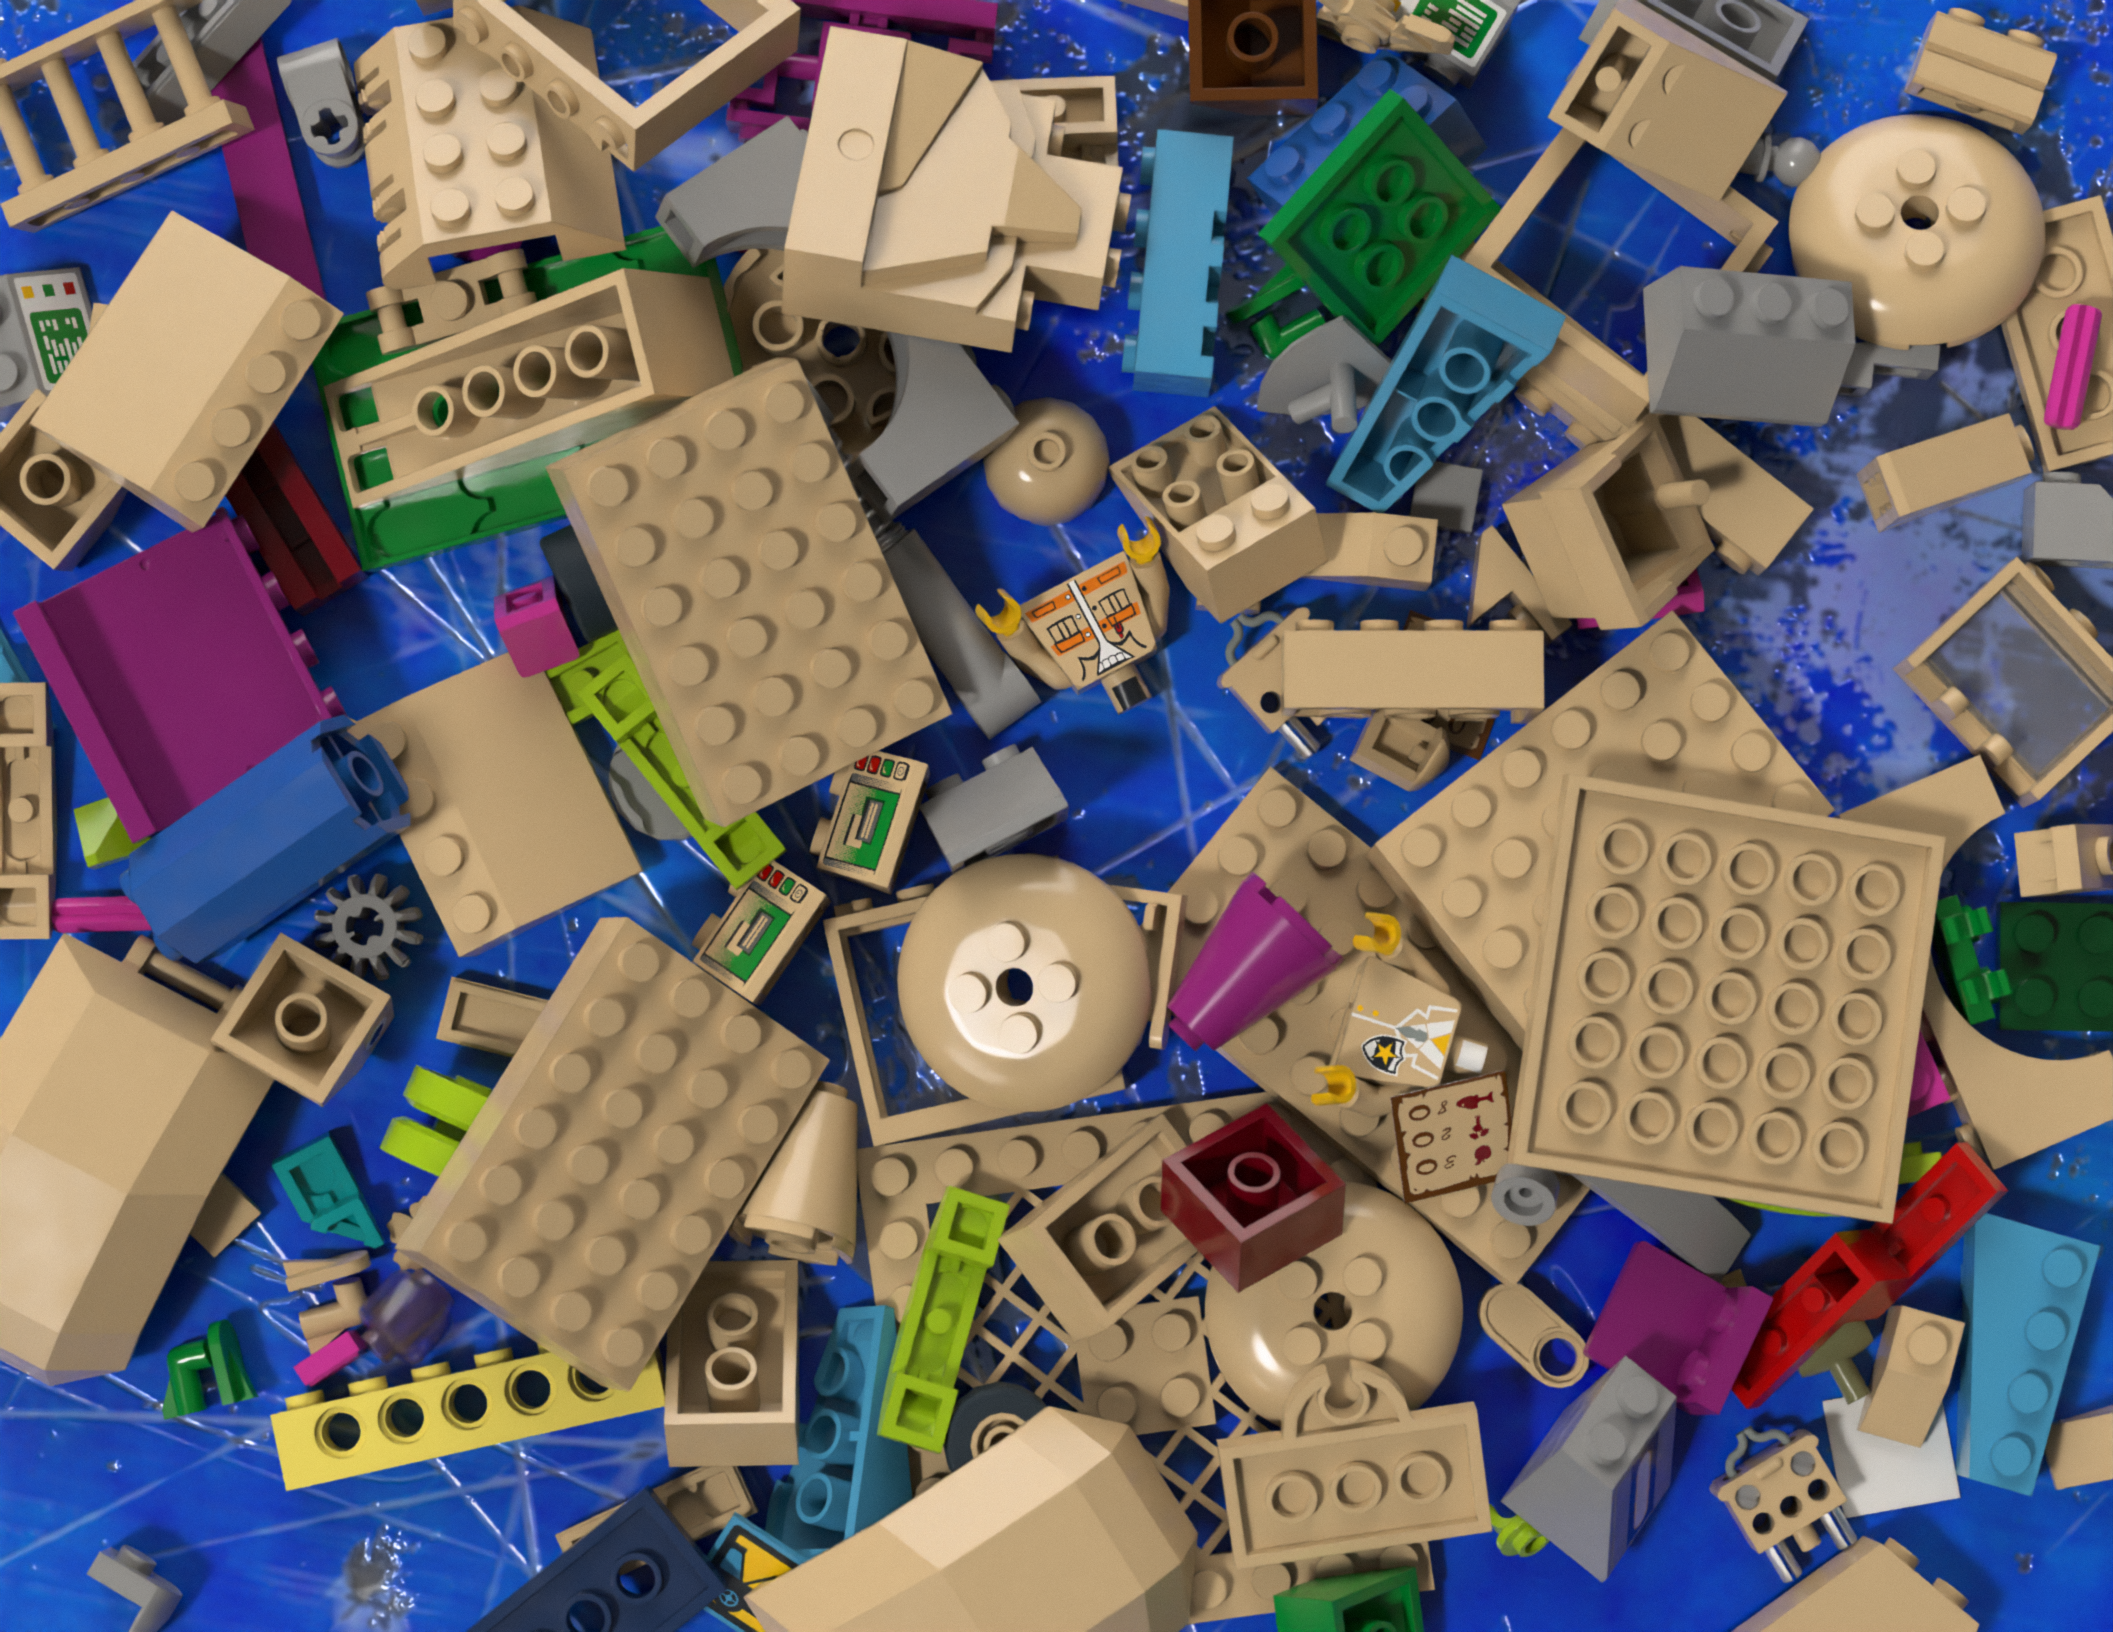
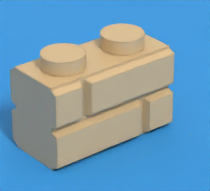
M1950 8L1948 14L1937 11L1926 27L1904 92L2023 135L2036 117L2057 54L2044 50L2045 41L2029 32L2009 30L2007 36L1983 28L1985 19L1971 11L1960 8Z

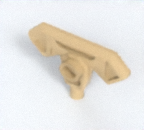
M1318 0L1324 6L1319 9L1316 17L1317 34L1360 52L1374 54L1377 49L1450 55L1455 41V36L1444 26L1413 14L1409 16L1404 15L1396 22L1395 17L1392 15L1395 4L1391 0Z

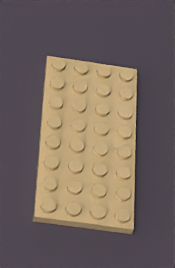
M1269 767L1167 892L1188 896L1175 992L1240 883L1253 871L1267 883L1265 886L1277 898L1281 896L1333 946L1332 949L1345 960L1336 968V971L1216 1051L1394 1196L1404 1201L1393 1113L1372 1118L1339 1107L1337 1104L1316 1106L1311 1101L1312 1094L1328 1092V1083L1324 1082V1075L1320 1073L1315 1074L1314 1068L1329 1066L1358 966L1368 956L1377 958L1375 952L1361 951L1353 945L1355 935L1371 938L1374 936V925L1369 919L1364 917L1365 914L1371 912L1395 917L1400 924L1401 935L1426 957L1450 985L1451 997L1457 999L1462 1004L1454 1034L1488 1045L1486 1059L1479 1076L1506 1070L1512 1123L1523 1052L1366 858V854L1371 847L1272 767ZM1443 1070L1439 1085L1468 1078ZM1552 1171L1560 1183V1193L1555 1212L1546 1222L1533 1226L1512 1223L1495 1210L1491 1200L1495 1182L1407 1204L1416 1210L1437 1231L1506 1287L1511 1289L1518 1283L1589 1192L1590 1188L1572 1175L1562 1176L1557 1171Z

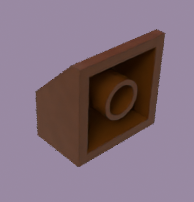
M1188 0L1190 104L1252 116L1315 114L1318 102L1316 0Z

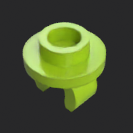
M1489 1504L1491 1524L1493 1529L1499 1534L1496 1545L1503 1555L1514 1556L1519 1554L1521 1557H1528L1547 1545L1549 1540L1520 1516L1515 1515L1512 1518H1503Z

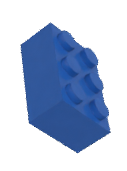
M1383 49L1248 176L1247 180L1272 216H1274L1389 89L1402 96L1465 168L1488 147L1456 98L1395 55Z

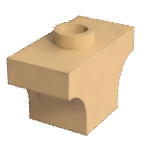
M2072 824L2014 833L2021 897H2045L2113 890V825Z

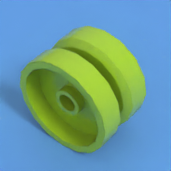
M415 1065L403 1095L410 1105L436 1117L435 1123L432 1126L408 1116L392 1118L379 1148L439 1177L493 1089L459 1075H456L455 1079L426 1067Z

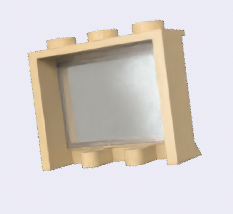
M2015 557L2002 566L1998 572L1892 669L1974 757L1977 755L1981 756L1989 773L2024 808L2039 801L2113 732V658L2095 640L2098 637V631L2091 621L2074 608L2068 611L2051 593L2055 587L2045 572L2034 563L2027 562L2024 564L2018 557Z

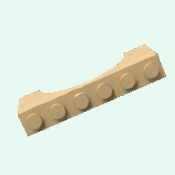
M1977 755L1832 818L1945 836L1942 875L1948 862L1960 846L1978 829L2004 815L2005 811L1980 755ZM1930 951L1920 1030L1951 1098L1943 1103L1953 1102L1962 1123L1961 1126L1955 1128L1959 1143L1968 1142L1990 1170H1996L2113 1119V1057L2110 1050L2098 1051L2070 1060H2044L2024 1056L1995 1044L1968 1024L1950 1002L1939 982Z

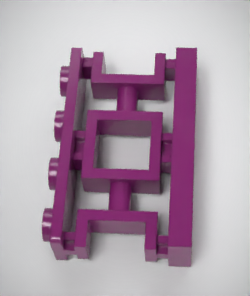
M791 0L801 8L800 16L847 22L849 24L823 21L819 56L793 53L765 74L763 89L748 87L730 100V106L727 108L726 124L729 132L739 134V142L746 143L781 119L789 116L750 110V108L776 111L780 77L815 81L811 107L813 112L830 26L904 38L912 41V33L888 30V28L975 39V41L949 38L947 52L992 64L999 19L998 3L976 0ZM789 116L799 130L809 131L811 118Z

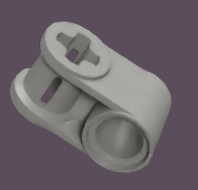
M339 38L277 57L278 68L286 93L295 110L302 136L307 145L314 150L317 157L327 166L340 169L348 168L358 163L365 155L366 143L364 144L362 127L365 126L355 94L356 85ZM340 123L343 127L339 131L340 142L330 144L327 140L331 137L330 126Z

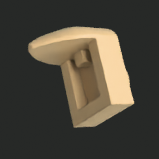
M1372 709L1371 717L1368 718L1349 760L1406 791H1417L1434 781L1447 768L1450 758V740L1446 730L1441 727L1436 729L1421 720L1384 717V709Z

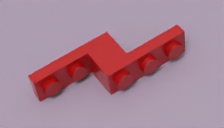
M1968 1142L1956 1143L1895 1203L1893 1224L1876 1222L1870 1229L1836 1232L1771 1296L1774 1298L1731 1388L1746 1409L1759 1408L1844 1323L1878 1319L2008 1192V1189Z

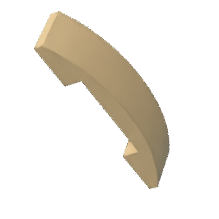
M48 682L0 683V939H51L53 931L52 906L56 893L57 788Z

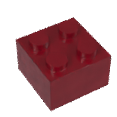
M1266 1103L1162 1160L1160 1210L1239 1293L1342 1235L1346 1184Z

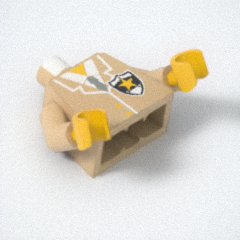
M1367 912L1364 917L1373 923L1375 928L1374 936L1371 938L1355 935L1353 945L1361 951L1375 952L1377 958L1368 956L1358 966L1329 1066L1314 1068L1315 1074L1320 1073L1324 1075V1082L1328 1083V1092L1312 1094L1311 1101L1316 1106L1337 1104L1339 1107L1374 1118L1392 1113L1390 1098L1392 1096L1439 1086L1443 1070L1465 1078L1479 1076L1486 1059L1488 1045L1454 1034L1462 1004L1457 999L1451 997L1450 985L1426 957L1401 935V927L1395 917L1387 914Z

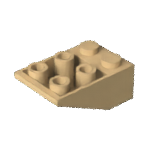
M1617 0L1555 101L1547 118L1606 153L1716 201H1720L1788 91L1636 0Z
M1215 406L1108 467L1112 479L1147 530L1148 526L1144 516L1150 517L1154 522L1161 539L1160 549L1187 589L1220 624L1328 562L1315 507Z

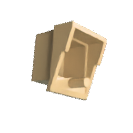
M1654 413L1646 414L1634 427L1615 440L1585 446L1501 504L1552 618H1595L1600 630L1637 628L1645 625L1678 593L1676 588L1715 550L1696 507L1704 505L1709 501V485L1700 479L1684 480L1660 422Z

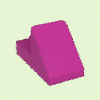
M554 575L494 597L495 623L521 677H530L576 660L579 657V649L564 613L562 596Z

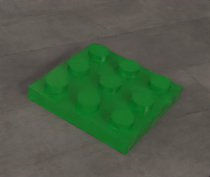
M1389 89L1264 226L1258 235L1336 318L1342 315L1345 316L1378 347L1436 283L1451 255L1459 258L1498 215L1502 208L1402 96Z

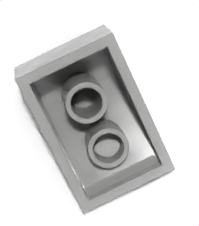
M1012 744L981 761L986 769L985 772L965 782L962 781L959 773L925 790L929 801L919 805V809L953 874L973 863L996 857L1068 819L1069 806L1033 747L1020 753L1016 744Z

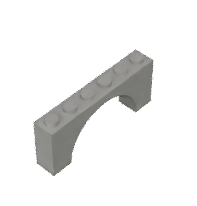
M789 116L781 119L665 195L655 218L693 268L709 259L738 250L775 249L784 251L808 132L804 129L799 130ZM886 331L892 347L896 371V388L892 412L883 433L858 455L847 472L848 476L885 525L1001 446L1019 424L1014 417L1015 410L1011 400L999 386L989 384L977 368L975 354L969 345Z

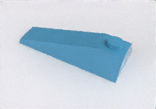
M886 1305L840 1308L814 1378L815 1388L819 1392L808 1424L799 1423V1465H792L787 1481L777 1479L769 1500L765 1532L808 1560L878 1522L912 1499L907 1444L877 1435L884 1390L897 1339L894 1308Z

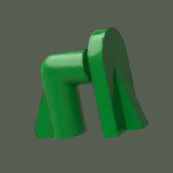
M1285 264L1254 295L1233 306L1225 314L1231 325L1238 323L1304 287L1305 284ZM1314 308L1281 327L1273 311H1269L1249 326V329L1266 358L1274 361L1293 341L1325 324V321L1319 311Z
M226 1319L209 1324L207 1339L177 1345L169 1351L166 1357L170 1378L162 1409L164 1420L207 1409L198 1370L214 1367L222 1406L259 1397L245 1371L236 1332L232 1324Z

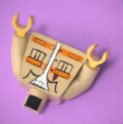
M1144 516L1148 526L1147 535L1139 541L1129 540L1123 524L1118 527L1117 535L1125 552L1122 551L1021 605L1004 589H997L998 594L1004 599V608L996 616L990 617L980 604L975 609L977 617L991 631L996 633L998 640L1020 670L1055 690L1071 687L1077 695L1102 683L1118 715L1152 698L1136 665L1157 653L1156 642L1167 631L1170 587L1161 555L1158 552L1161 544L1160 535L1154 522L1148 516Z

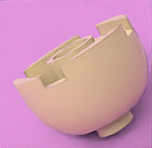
M1051 397L1023 401L1014 407V417L1019 422L1017 427L1001 446L983 457L987 486L1003 509L1010 514L1013 513L1022 520L1031 521L1033 524L1042 526L1070 522L1089 510L1105 487L1108 467L1110 466L1106 437L1093 416L1073 402Z

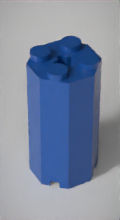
M345 715L319 721L129 854V869L120 875V885L125 895L138 905L152 928L153 939L159 951L172 961H177L185 956L195 964L218 957L411 826L410 813L400 815L399 809L400 805L409 800L408 786L382 743L370 734L358 740L347 732L356 724Z

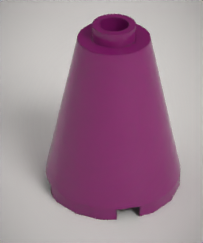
M1253 871L1240 883L1167 1005L1176 1014L1168 1026L1195 1051L1204 1042L1213 1051L1217 1050L1336 971V968L1345 960L1332 949L1333 946L1281 896L1277 898L1265 886L1267 883Z

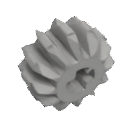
M356 874L349 876L348 888L351 894L350 898L347 899L342 892L333 887L329 888L326 892L329 901L338 907L335 915L324 910H317L314 914L315 921L332 925L333 930L332 932L323 933L315 937V945L319 948H329L338 944V949L330 956L329 960L343 967L352 958L349 971L362 980L366 975L369 961L371 962L374 975L380 981L387 980L390 977V970L386 958L389 956L396 964L407 968L412 961L405 952L399 949L401 942L421 945L423 941L421 934L404 930V924L418 921L423 917L421 909L409 907L401 911L398 910L407 900L410 891L405 886L400 885L393 889L385 898L388 883L387 877L381 874H375L371 880L368 894L360 876ZM371 910L377 911L379 914L374 920L384 924L381 937L376 935L370 936L367 945H361L359 940L363 938V935L354 932V924L357 919L367 920Z

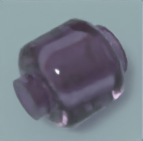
M418 1268L413 1274L405 1270L394 1271L361 1303L358 1309L361 1323L366 1328V1332L360 1337V1340L370 1352L385 1364H388L394 1357L407 1364H418L452 1330L454 1319L449 1309L455 1302L451 1295L424 1270Z

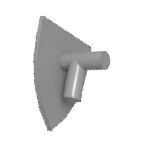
M1342 315L1293 341L1272 362L1261 381L1257 411L1291 415L1295 423L1299 425L1317 416L1331 414L1333 430L1338 433H1350L1358 425L1357 409L1368 404L1392 360Z

